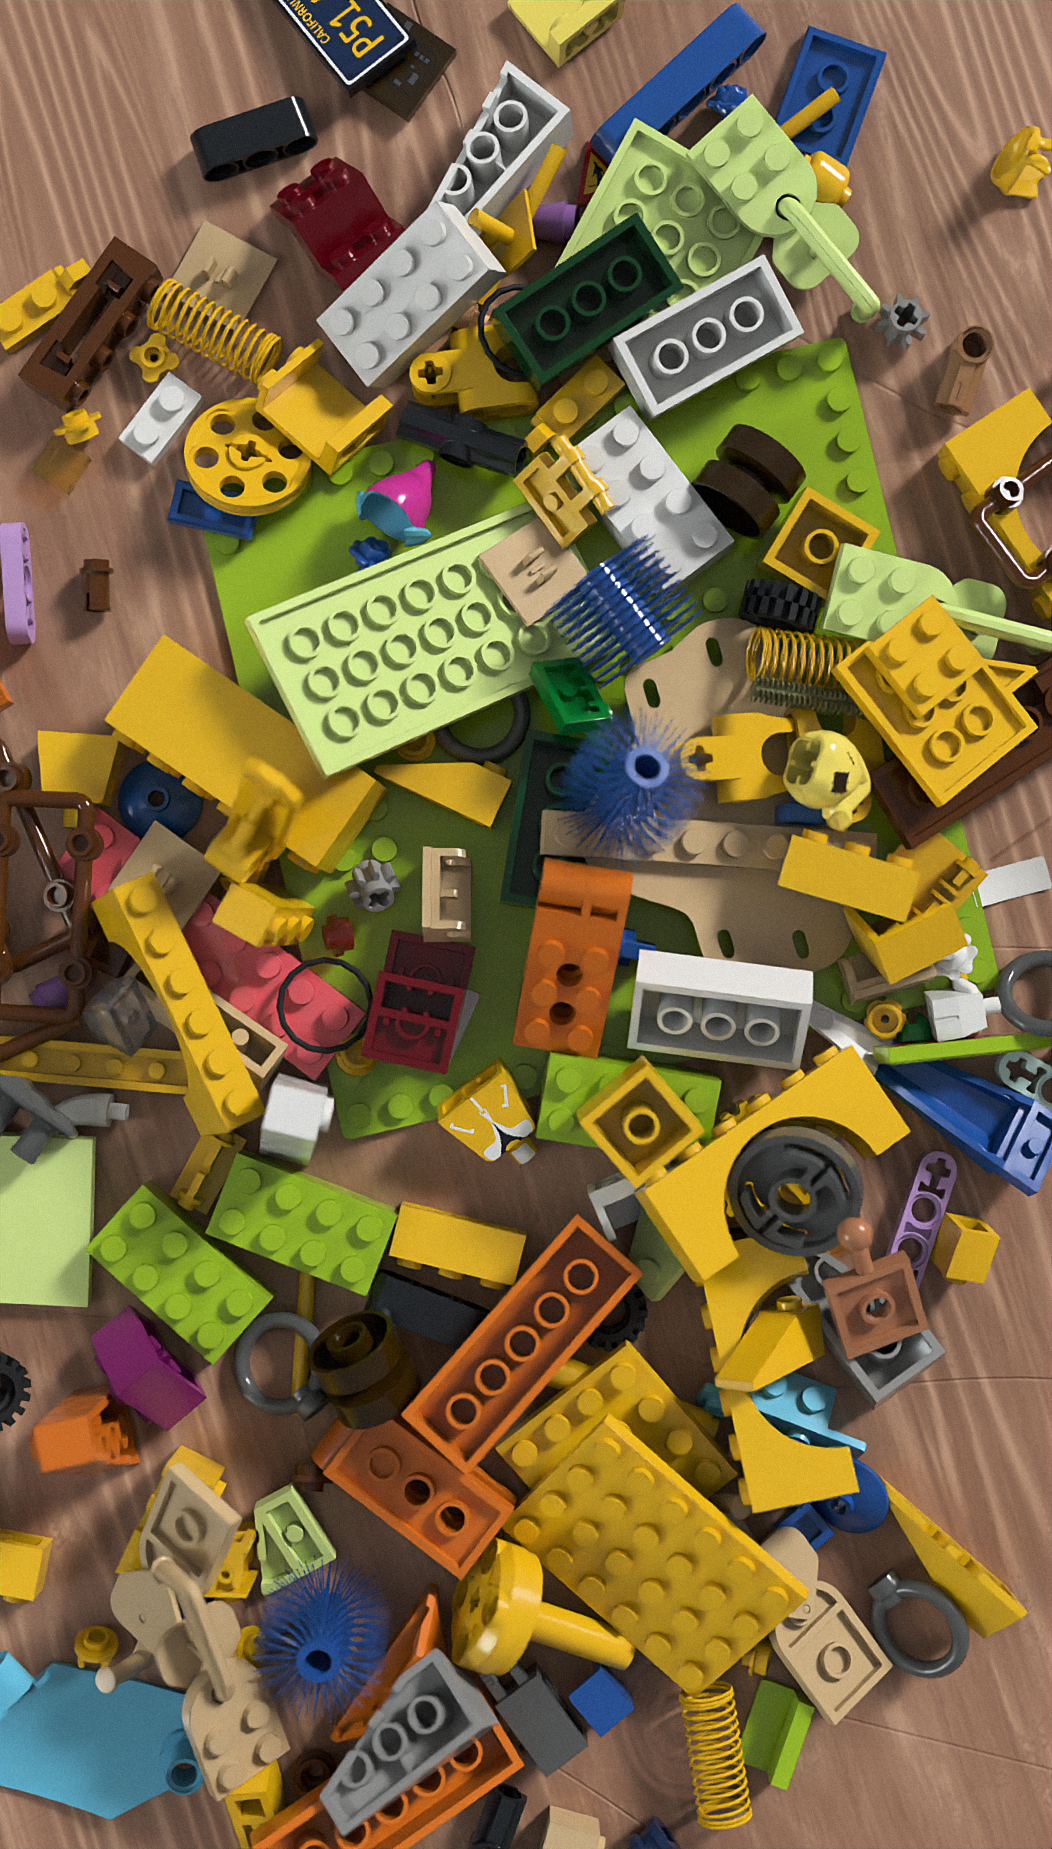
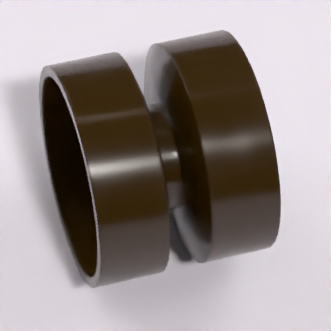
M736 424L716 449V455L719 460L707 461L691 485L723 525L742 536L760 540L780 515V509L777 504L789 503L805 481L806 473L796 457L777 440L752 426Z
M361 1311L336 1321L315 1339L308 1351L307 1361L321 1388L326 1392L327 1398L339 1420L348 1428L368 1429L390 1421L413 1402L420 1390L421 1377L408 1352L403 1348L402 1341L391 1320L380 1311Z

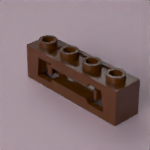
M114 236L19 372L18 376L27 387L65 413L71 412L74 407L82 406L90 394V384L99 372L104 373L110 367L115 357V348L122 338H129L135 331L139 321L138 315L146 304L150 305L155 292L162 284L163 277L157 265ZM110 289L112 291L111 295L115 298L76 352L79 358L73 364L72 358L69 356L107 304L108 299L104 296Z

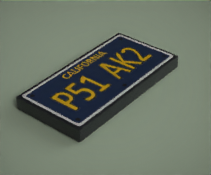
M271 0L350 98L417 47L413 36L383 0Z

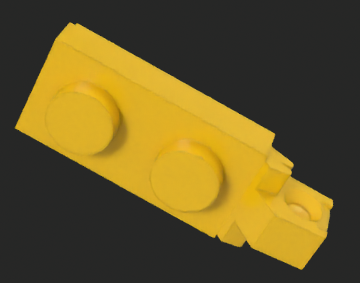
M83 258L65 269L62 265H59L53 270H48L0 304V342L9 355L51 328L91 270Z
M597 354L560 388L530 420V424L534 429L524 440L528 443L527 454L533 460L563 434L571 442L625 389L626 384Z

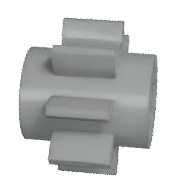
M898 293L894 299L893 307L888 304H882L878 313L885 320L878 322L875 332H884L887 338L886 347L891 346L892 343L902 344V348L906 351L911 345L912 336L921 341L927 331L920 324L928 320L930 312H922L918 305L920 299L918 296L913 301L903 300L901 293ZM901 317L908 321L904 327L897 324Z
M373 859L363 861L353 867V880L345 882L349 897L352 898L357 910L365 907L371 912L383 911L394 903L393 892L401 890V885L391 864L386 862L381 865Z

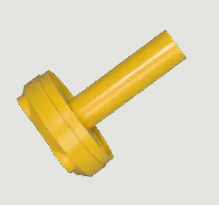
M494 1537L462 1580L459 1579L455 1586L451 1601L453 1612L451 1626L453 1647L451 1658L454 1665L485 1675L501 1676L516 1664L529 1640L621 1671L627 1669L634 1657L636 1647L610 1624L541 1601L543 1586L541 1563L534 1553L527 1551L522 1546Z

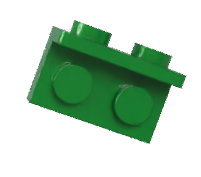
M578 657L532 662L529 676L560 735L586 733V735H589L587 736L588 739L590 738L597 746L591 738L594 735L591 731L596 735L597 733L600 736L602 734L605 738L602 728L605 727L607 729L608 727L610 729L612 726V718L610 717L612 712L609 705L604 703L598 692L593 676L591 674L588 675L586 668L582 667L581 659L577 660Z

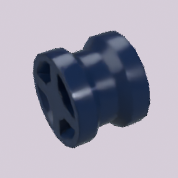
M656 1816L647 1821L646 1829L643 1832L633 1833L627 1839L630 1849H680L673 1834Z

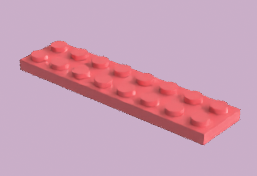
M98 808L95 812L94 829L102 835L104 849L102 854L93 861L90 903L108 892V888L142 840L102 808ZM66 850L58 860V864L64 878L74 880L75 859ZM209 892L182 931L208 989L287 1043L288 1048L284 1058L313 1081H316L333 1060L336 1052L330 1054L310 1052L292 1042L280 1025L276 1008L279 988L289 972L302 964V962L282 946L255 947L212 922L222 900L212 892ZM309 967L294 976L285 991L283 1010L286 1023L296 1037L313 1046L328 1048L338 1045L341 1040L345 1041L367 1015L365 1010Z

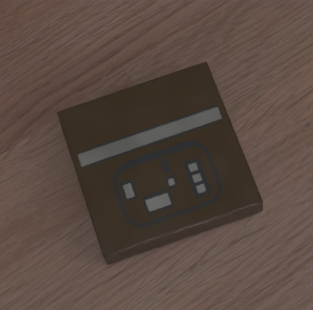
M387 2L386 5L413 36L417 47L367 85L362 91L409 123L455 59L456 49Z

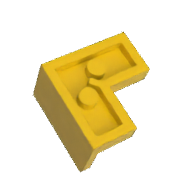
M945 902L901 926L896 920L887 917L868 925L853 907L847 906L843 908L858 948L890 985L968 946L956 910L950 902Z

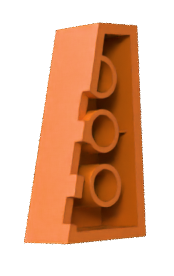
M111 1383L73 1391L32 1427L33 1433L29 1436L30 1451L35 1461L39 1460L42 1473L92 1475L141 1464L128 1404L121 1406L113 1399L107 1388Z

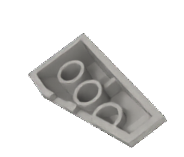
M827 1252L805 1256L809 1275L796 1278L785 1284L793 1296L802 1297V1302L820 1304L824 1343L873 1411L908 1386L946 1353L934 1335L927 1329L848 1360L842 1351L821 1281L849 1270L846 1265ZM874 1299L868 1304L866 1311H877L883 1306L885 1299Z
M438 1648L432 1650L399 1676L391 1688L393 1691L379 1711L375 1712L368 1723V1728L354 1749L348 1752L320 1794V1799L342 1836L349 1834L499 1724V1721L476 1685Z

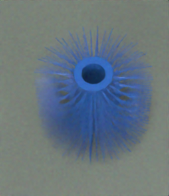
M636 539L633 545H629L626 549L623 548L613 559L611 557L598 565L574 585L576 586L575 588L565 593L564 597L553 603V606L549 608L553 612L565 603L568 605L567 607L564 606L565 608H562L558 612L559 614H555L556 616L551 619L556 621L567 612L570 613L577 605H581L575 609V612L564 618V621L557 625L559 628L564 627L567 623H571L576 617L579 618L589 609L586 612L587 614L575 621L576 623H573L571 627L566 629V632L561 637L572 633L592 616L594 617L598 614L597 618L574 634L575 636L568 640L567 645L581 638L585 633H589L590 629H593L601 621L604 622V624L597 627L594 632L572 649V652L590 643L607 628L609 629L608 633L585 649L586 651L580 654L577 660L600 647L612 635L615 637V639L607 643L605 647L588 659L582 667L592 663L598 657L600 658L618 643L620 644L618 649L607 655L605 659L587 673L588 675L601 668L608 661H611L621 651L626 652V654L618 658L616 662L599 674L594 681L602 678L630 657V663L617 671L599 689L612 682L619 675L621 676L630 667L638 666L665 646L671 640L672 635L681 630L703 611V609L699 610L673 630H670L668 633L665 632L667 628L683 617L698 602L696 601L685 610H682L663 626L660 625L662 620L670 616L672 612L689 600L692 594L671 606L660 617H654V615L661 612L660 610L680 596L686 588L684 587L668 597L664 602L659 603L652 611L648 609L681 582V579L672 585L670 584L661 593L659 592L650 601L647 600L644 603L643 601L651 597L650 595L667 583L675 573L667 575L648 591L646 590L638 596L639 592L650 586V583L658 579L670 567L669 565L663 567L651 577L648 576L635 589L632 588L638 584V581L649 575V572L658 567V564L664 561L662 558L657 559L638 574L639 569L649 563L648 561L658 553L654 551L649 556L646 555L635 566L633 565L628 569V566L639 560L638 558L648 550L646 547H643L626 559V556L636 550V547L639 548L638 546L642 544L641 540L637 541Z
M641 713V747L640 726L638 740L636 718L634 728L632 719L630 724L626 714L629 723V743L627 730L625 734L622 724L620 727L614 716L619 736L621 732L624 737V744H622L621 736L619 741L618 736L616 738L612 729L611 731H608L606 728L602 729L608 734V737L610 736L613 739L615 750L613 745L611 747L604 732L606 740L602 739L600 741V738L591 731L597 737L596 741L599 744H603L604 748L605 746L608 747L609 755L610 750L612 751L613 758H611V755L609 757L608 754L606 756L604 750L602 751L600 747H595L590 743L582 746L586 749L584 750L586 753H580L583 755L579 758L580 760H574L579 763L576 765L580 767L575 766L574 762L571 763L572 765L568 764L573 768L571 770L576 772L574 774L578 775L576 777H579L574 779L585 781L572 780L570 781L572 783H569L572 785H566L581 789H564L588 791L558 792L574 795L559 797L580 798L569 799L580 800L576 803L594 801L587 804L554 803L579 805L558 807H576L568 811L588 808L569 815V817L583 815L573 819L578 820L589 815L586 818L588 820L583 823V827L595 820L589 825H594L589 832L590 834L604 823L595 837L607 824L595 849L597 850L600 843L602 844L604 838L607 837L605 849L612 830L608 843V855L614 840L613 855L617 836V863L620 841L622 868L624 837H626L627 858L630 848L632 861L631 848L636 858L633 834L637 851L638 842L642 855L641 846L644 852L645 850L647 851L642 833L647 846L648 840L652 850V842L662 848L660 843L658 844L655 841L653 833L655 837L659 835L663 841L665 839L669 844L671 843L667 839L671 842L673 841L668 833L670 835L672 833L677 837L673 832H677L680 829L678 827L682 823L681 820L684 821L682 818L685 819L683 817L685 813L682 812L684 810L680 809L682 807L679 806H685L687 808L685 810L692 812L688 808L689 806L692 807L689 805L691 803L687 802L689 800L683 799L687 797L677 795L694 797L696 796L694 794L697 793L691 791L696 790L685 788L698 787L676 785L695 784L705 787L699 785L705 783L689 781L701 779H685L686 777L698 776H680L693 772L710 773L687 771L706 769L687 768L696 765L676 768L686 763L669 768L676 763L692 762L694 759L703 757L681 761L693 756L690 755L672 761L683 755L677 756L675 754L695 744L693 743L683 749L680 748V751L677 750L668 756L677 749L675 748L670 753L668 752V749L681 737L680 735L660 752L671 737L670 735L659 751L657 750L672 720L666 726L663 733L660 734L658 740L655 741L661 725L660 722L652 743L656 730L655 717L649 746H647L650 739V726L647 740L645 741L646 713L644 733ZM630 728H631V731H632V734H633V737H634V739H633V747H632V743H631ZM625 740H626V742H627V744H628V751L626 750V747H625ZM615 742L618 744L619 752L616 750ZM601 756L605 757L610 766L603 765ZM593 767H601L605 774L595 772ZM677 772H688V773H683V774H678V775L670 776L671 774H674V773H677ZM588 777H598V778L591 780V779H589ZM672 779L680 780L675 782H669ZM681 781L688 782L686 784H676V782ZM577 782H587L589 784H579ZM583 785H594V786L584 787ZM672 789H679V790H681V791H672V792H671L670 790H672ZM674 792H685V793H687V794H673V793H674ZM589 794H595L594 796H591V797L584 796V795H589ZM667 796H672V797H674V798H671V799H666ZM677 799V800L680 801V802H677V801H668V800ZM659 802L669 805L671 809L661 808ZM669 802L682 803L683 805L674 804V803H669ZM594 808V810L590 812L582 813L586 810ZM653 810L660 811L663 819L657 818ZM651 818L653 819L654 827L651 825ZM645 824L647 826L648 834L645 832ZM635 825H637L638 835L635 831ZM660 825L663 829L665 828L667 830L666 834L663 832V830L660 831ZM615 828H617V829H616V832H615V834H614L613 840H612V836H613L614 830H615ZM630 828H631V834H632V844H631V841H630V838H629V837H630ZM622 830H623V842H622V844H623V849H622V845H621V832H622Z
M323 1560L322 1576L321 1567L320 1577L317 1569L319 1588L314 1570L317 1591L312 1572L311 1574L309 1572L312 1584L306 1574L305 1577L311 1594L303 1579L304 1586L298 1578L296 1580L293 1578L299 1585L301 1593H297L295 1585L292 1587L288 1583L292 1589L285 1585L287 1588L281 1584L279 1585L287 1594L286 1590L292 1593L291 1599L287 1595H285L286 1597L281 1594L279 1596L273 1594L275 1596L267 1595L276 1598L278 1601H284L289 1607L284 1603L281 1605L276 1602V1606L266 1604L274 1608L267 1606L266 1608L271 1610H263L274 1615H271L272 1617L269 1619L260 1618L266 1620L260 1621L266 1623V1625L258 1624L265 1627H258L264 1629L258 1630L263 1632V1634H256L265 1635L266 1637H256L272 1639L255 1640L262 1642L257 1644L264 1645L257 1647H269L259 1648L267 1649L260 1652L272 1651L266 1654L277 1652L279 1655H252L263 1657L253 1659H266L255 1662L270 1660L265 1663L275 1661L271 1663L274 1664L281 1660L284 1661L281 1666L255 1670H267L261 1673L268 1671L273 1673L280 1670L282 1671L281 1674H283L290 1667H292L291 1670L295 1666L297 1667L295 1670L289 1671L282 1676L278 1675L274 1679H279V1682L282 1683L291 1675L283 1684L284 1686L298 1672L296 1677L280 1690L282 1691L288 1686L277 1700L295 1682L296 1684L293 1688H296L303 1677L291 1698H294L302 1685L297 1697L301 1690H303L300 1705L301 1703L303 1705L311 1684L307 1707L308 1712L313 1686L316 1683L314 1721L320 1684L323 1717V1693L324 1706L326 1697L329 1710L327 1689L332 1707L328 1683L332 1691L333 1700L335 1699L334 1690L342 1705L335 1685L336 1682L345 1700L343 1691L358 1703L349 1693L346 1686L344 1687L340 1683L337 1673L343 1684L345 1681L349 1687H353L359 1694L360 1692L354 1686L361 1690L360 1688L365 1691L367 1690L355 1683L353 1677L359 1683L360 1681L356 1677L363 1681L361 1678L366 1680L367 1677L379 1680L370 1675L358 1673L353 1668L355 1667L357 1670L358 1668H363L366 1671L369 1669L373 1672L376 1671L372 1669L382 1671L373 1668H383L376 1666L383 1664L374 1661V1659L381 1658L377 1656H386L379 1653H386L380 1650L387 1649L377 1646L386 1644L381 1641L388 1640L380 1639L385 1636L375 1635H387L388 1633L382 1632L389 1631L381 1630V1628L386 1627H376L385 1625L375 1622L382 1619L390 1620L377 1618L389 1616H381L376 1614L377 1612L370 1613L374 1610L364 1614L361 1613L366 1608L369 1610L372 1607L380 1606L378 1608H381L383 1606L377 1605L382 1602L369 1605L373 1603L371 1601L366 1604L365 1599L375 1593H371L368 1596L363 1594L360 1598H355L370 1580L356 1591L355 1589L362 1581L350 1591L353 1585L349 1586L351 1583L349 1580L342 1591L349 1578L348 1576L345 1583H343V1575L346 1570L345 1565L334 1591L338 1570L337 1564L331 1593H329L331 1562L329 1563L325 1588ZM349 1586V1588H348L347 1592L345 1593L344 1597L341 1598L342 1595L344 1594L346 1588ZM355 1592H357V1593L348 1601V1599L350 1598V1596H352ZM293 1596H297L299 1598V1601L297 1599L295 1601ZM362 1600L359 1604L353 1607L358 1601ZM293 1604L296 1605L297 1608H298V1610H299V1612H298L296 1609H295V1611H294V1610L292 1609L291 1605H292V1606H293ZM355 1611H361L357 1616L353 1615ZM285 1622H291L296 1627L290 1629ZM288 1632H290V1633H292V1634L294 1635L293 1637H289V1638H285V1637L281 1636V1635L286 1634V1633H288ZM359 1636L364 1640L355 1642L350 1638ZM286 1641L290 1643L286 1647H282L283 1645L277 1646ZM355 1646L357 1649L359 1647L364 1652L360 1651L358 1653L353 1651L349 1647ZM352 1655H354V1656L356 1655V1656H357L356 1659H357L359 1662H356V1660L353 1658ZM293 1659L289 1664L284 1665L289 1660ZM363 1659H365L366 1661H368L369 1659L377 1664H373L372 1662L366 1663ZM346 1663H348L353 1670H351L350 1668H348V1666H347ZM345 1671L348 1673L352 1680L347 1678Z

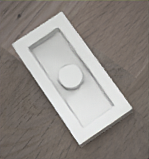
M168 372L119 436V440L155 467L205 400L200 394Z

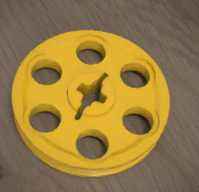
M258 398L231 399L209 408L193 423L185 440V466L192 487L208 504L233 515L260 516L286 507L303 492L312 472L313 460L303 451L295 459H287L280 455L279 452L284 446L295 444L276 427L264 431L253 425L258 418L264 417L255 409ZM220 421L230 422L235 427L231 433L226 435L216 434L211 428ZM250 452L256 453V457L251 456L248 461L242 460V456L247 457ZM211 454L218 459V462L213 467L202 468L195 464V460L200 455ZM271 478H278L283 480L287 486L283 491L272 493L264 489L263 485ZM228 483H238L244 488V491L237 497H227L221 493V488Z

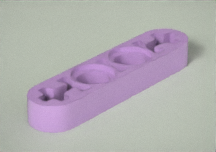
M934 1149L925 1151L919 1156L915 1164L885 1256L898 1252V1246L904 1239L915 1238L919 1242L921 1247L920 1254L914 1261H910L918 1290L958 1170L956 1162L951 1155ZM938 1158H942L941 1166L947 1168L946 1174L944 1176L937 1175L933 1184L934 1188L941 1189L938 1197L927 1190H920L918 1187L920 1182L929 1186L932 1173L926 1170L928 1162L936 1163ZM924 1197L932 1201L934 1213L930 1219L922 1222L915 1220L911 1209L917 1199Z

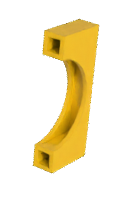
M1030 387L945 442L936 454L939 458L938 466L947 480L955 481L963 493L961 500L970 514L973 508L984 500L986 489L1000 477L1015 478L1017 476L1021 461L1030 444L1052 424V420ZM1017 508L1007 515H997L994 513L987 518V521L1026 572L1030 573L1036 569L1037 559L1042 553L1036 548L1025 532ZM1046 582L1039 588L1029 591V593L1033 597L1031 602L1037 615L1044 621L1048 620L1052 625V583Z
M153 871L111 889L90 903L108 942L119 944L133 957L150 981L169 1017L180 1044L187 1069L188 1091L183 1099L200 1135L230 1132L265 1114L266 1109Z
M831 1045L812 1058L816 1066L806 1073H803L800 1068L779 1081L783 1089L770 1097L765 1092L745 1105L749 1113L737 1121L731 1116L710 1130L714 1135L712 1139L702 1146L698 1140L688 1145L676 1155L679 1159L678 1163L668 1170L663 1166L643 1183L644 1187L634 1193L693 1282L707 1280L740 1256L732 1242L724 1213L725 1186L730 1168L743 1146L759 1131L776 1122H810L825 1127L841 1136L858 1152L862 1159L878 1156L911 1132L852 1045L837 1050L835 1045Z
M751 1237L732 1242L740 1256L707 1280L695 1282L696 1287L704 1286L707 1303L700 1304L705 1329H713L717 1346L709 1347L715 1373L721 1371L747 1332L750 1321L764 1300L787 1282L809 1275L805 1256H789L774 1252L760 1245ZM719 1390L723 1414L725 1417L732 1415L735 1433L728 1434L734 1461L742 1460L745 1478L738 1479L741 1499L744 1506H752L753 1513L860 1492L848 1446L822 1448L790 1439L764 1418L753 1402L749 1391Z

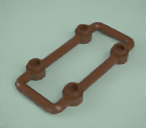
M1052 451L1015 478L1000 477L986 489L984 500L973 508L969 517L970 526L1009 579L1018 588L1025 591L1037 589L1046 582L1052 583V546L1038 557L1036 562L1037 568L1027 573L987 521V518L994 513L997 515H1007L1020 505L1023 500V493L1052 472Z
M0 739V793L13 789L29 790L32 784V775L29 768L22 763L15 762L5 741ZM34 807L15 808L47 881L43 890L44 903L50 910L61 913L67 930L12 957L5 943L10 935V925L5 918L4 954L13 963V974L67 950L71 945L74 880L64 878Z
M17 789L7 790L0 794V1021L50 1024L73 1023L83 1014L86 989L91 987L97 978V968L94 962L87 958L92 865L93 861L103 852L104 840L102 835L94 829L95 806L92 800L85 794ZM13 806L78 810L77 828L73 829L66 839V850L75 859L70 957L62 962L58 971L62 985L68 989L67 1007L1 1003L2 985L7 983L13 974V963L4 954L9 857L15 854L20 846V835L11 826V809Z

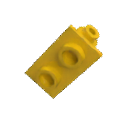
M232 1131L201 1136L169 1195L178 1199V1204L181 1207L190 1211L196 1209L207 1215L227 1179L237 1152L244 1148L247 1139Z

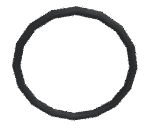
M512 284L497 289L484 301L478 316V337L485 354L499 369L515 377L527 378L523 371L515 370L503 364L490 350L484 335V318L490 304L502 294L514 290L521 291L528 286Z
M329 957L308 960L289 972L279 988L276 1008L280 1025L292 1042L307 1051L330 1054L346 1050L359 1041L366 1032L373 994L370 984L360 970L346 961ZM322 963L339 965L355 974L364 986L368 1000L366 1020L359 1032L344 1044L328 1048L310 1045L296 1037L286 1023L283 1010L285 991L294 976L307 967Z

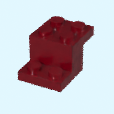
M335 156L333 159L325 158L315 164L310 170L311 175L299 184L292 183L284 187L277 194V200L269 205L276 218L292 231L316 271L344 291L405 232V228L387 215L364 174Z
M392 929L383 971L379 970L361 1057L447 1075L456 1031L459 1030L476 947L454 942H424L421 935Z

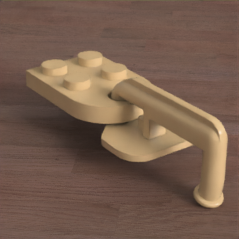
M181 1461L167 1469L141 1533L139 1556L143 1569L127 1570L121 1573L112 1591L110 1601L115 1617L138 1642L133 1654L112 1667L104 1666L97 1671L95 1682L97 1688L102 1693L108 1694L113 1692L117 1686L148 1668L155 1660V1647L160 1637L167 1630L182 1621L178 1608L180 1602L177 1594L166 1584L157 1583L151 1577L150 1569L153 1561L161 1556L172 1558L175 1565L197 1582L203 1596L214 1585L241 1523L242 1517Z
M712 1494L707 1498L712 1505L809 1589L807 1600L768 1635L775 1652L826 1723L836 1725L893 1667L892 1663L843 1595L832 1585L817 1580L818 1556L798 1529L787 1526L779 1527L759 1544L743 1522V1519L750 1514L752 1506L743 1505L741 1494Z
M161 1556L154 1560L151 1565V1577L157 1583L166 1584L177 1594L185 1619L167 1630L160 1637L155 1647L154 1656L162 1679L168 1685L188 1688L182 1704L183 1726L209 1794L219 1802L289 1751L290 1746L275 1704L271 1698L269 1688H266L268 1685L265 1684L267 1683L265 1678L261 1677L263 1675L258 1674L260 1672L255 1671L257 1669L248 1661L233 1657L241 1637V1630L233 1609L223 1601H213L205 1604L197 1582L175 1565L172 1558Z

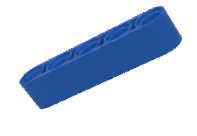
M738 3L732 4L607 119L594 133L589 143L590 146L610 165L634 118L663 135H668L760 48L766 39L767 33Z

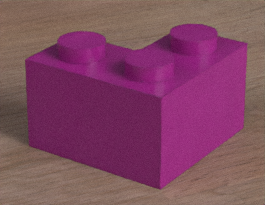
M130 1304L90 1337L97 1352L94 1360L101 1371L108 1376L111 1383L107 1386L110 1395L121 1406L128 1404L133 1407L140 1418L146 1423L150 1424L153 1421L169 1431L207 1398L194 1370L168 1351L155 1323Z

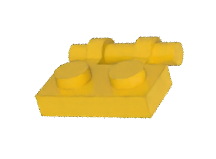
M563 434L551 443L560 457L556 462L548 451L542 453L513 481L561 548L565 549L574 544L598 521L588 508L589 505L593 503L601 515H604L614 508L616 504L608 495L609 487L601 477L597 479L584 462L586 456L580 447H574L566 435ZM569 471L583 488L579 494L565 476Z

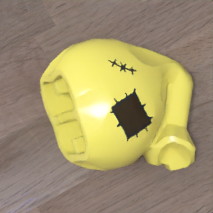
M825 730L812 731L801 735L792 744L783 775L787 791L797 802L811 809H822V816L830 828L845 831L853 823L852 811L871 791V779L858 750L843 735Z

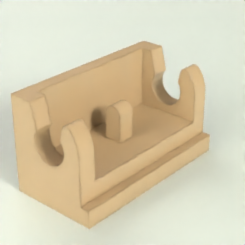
M423 847L422 932L424 942H471V858H466V850Z
M863 953L836 961L850 1006L932 982L938 976L936 968L931 964L890 985Z

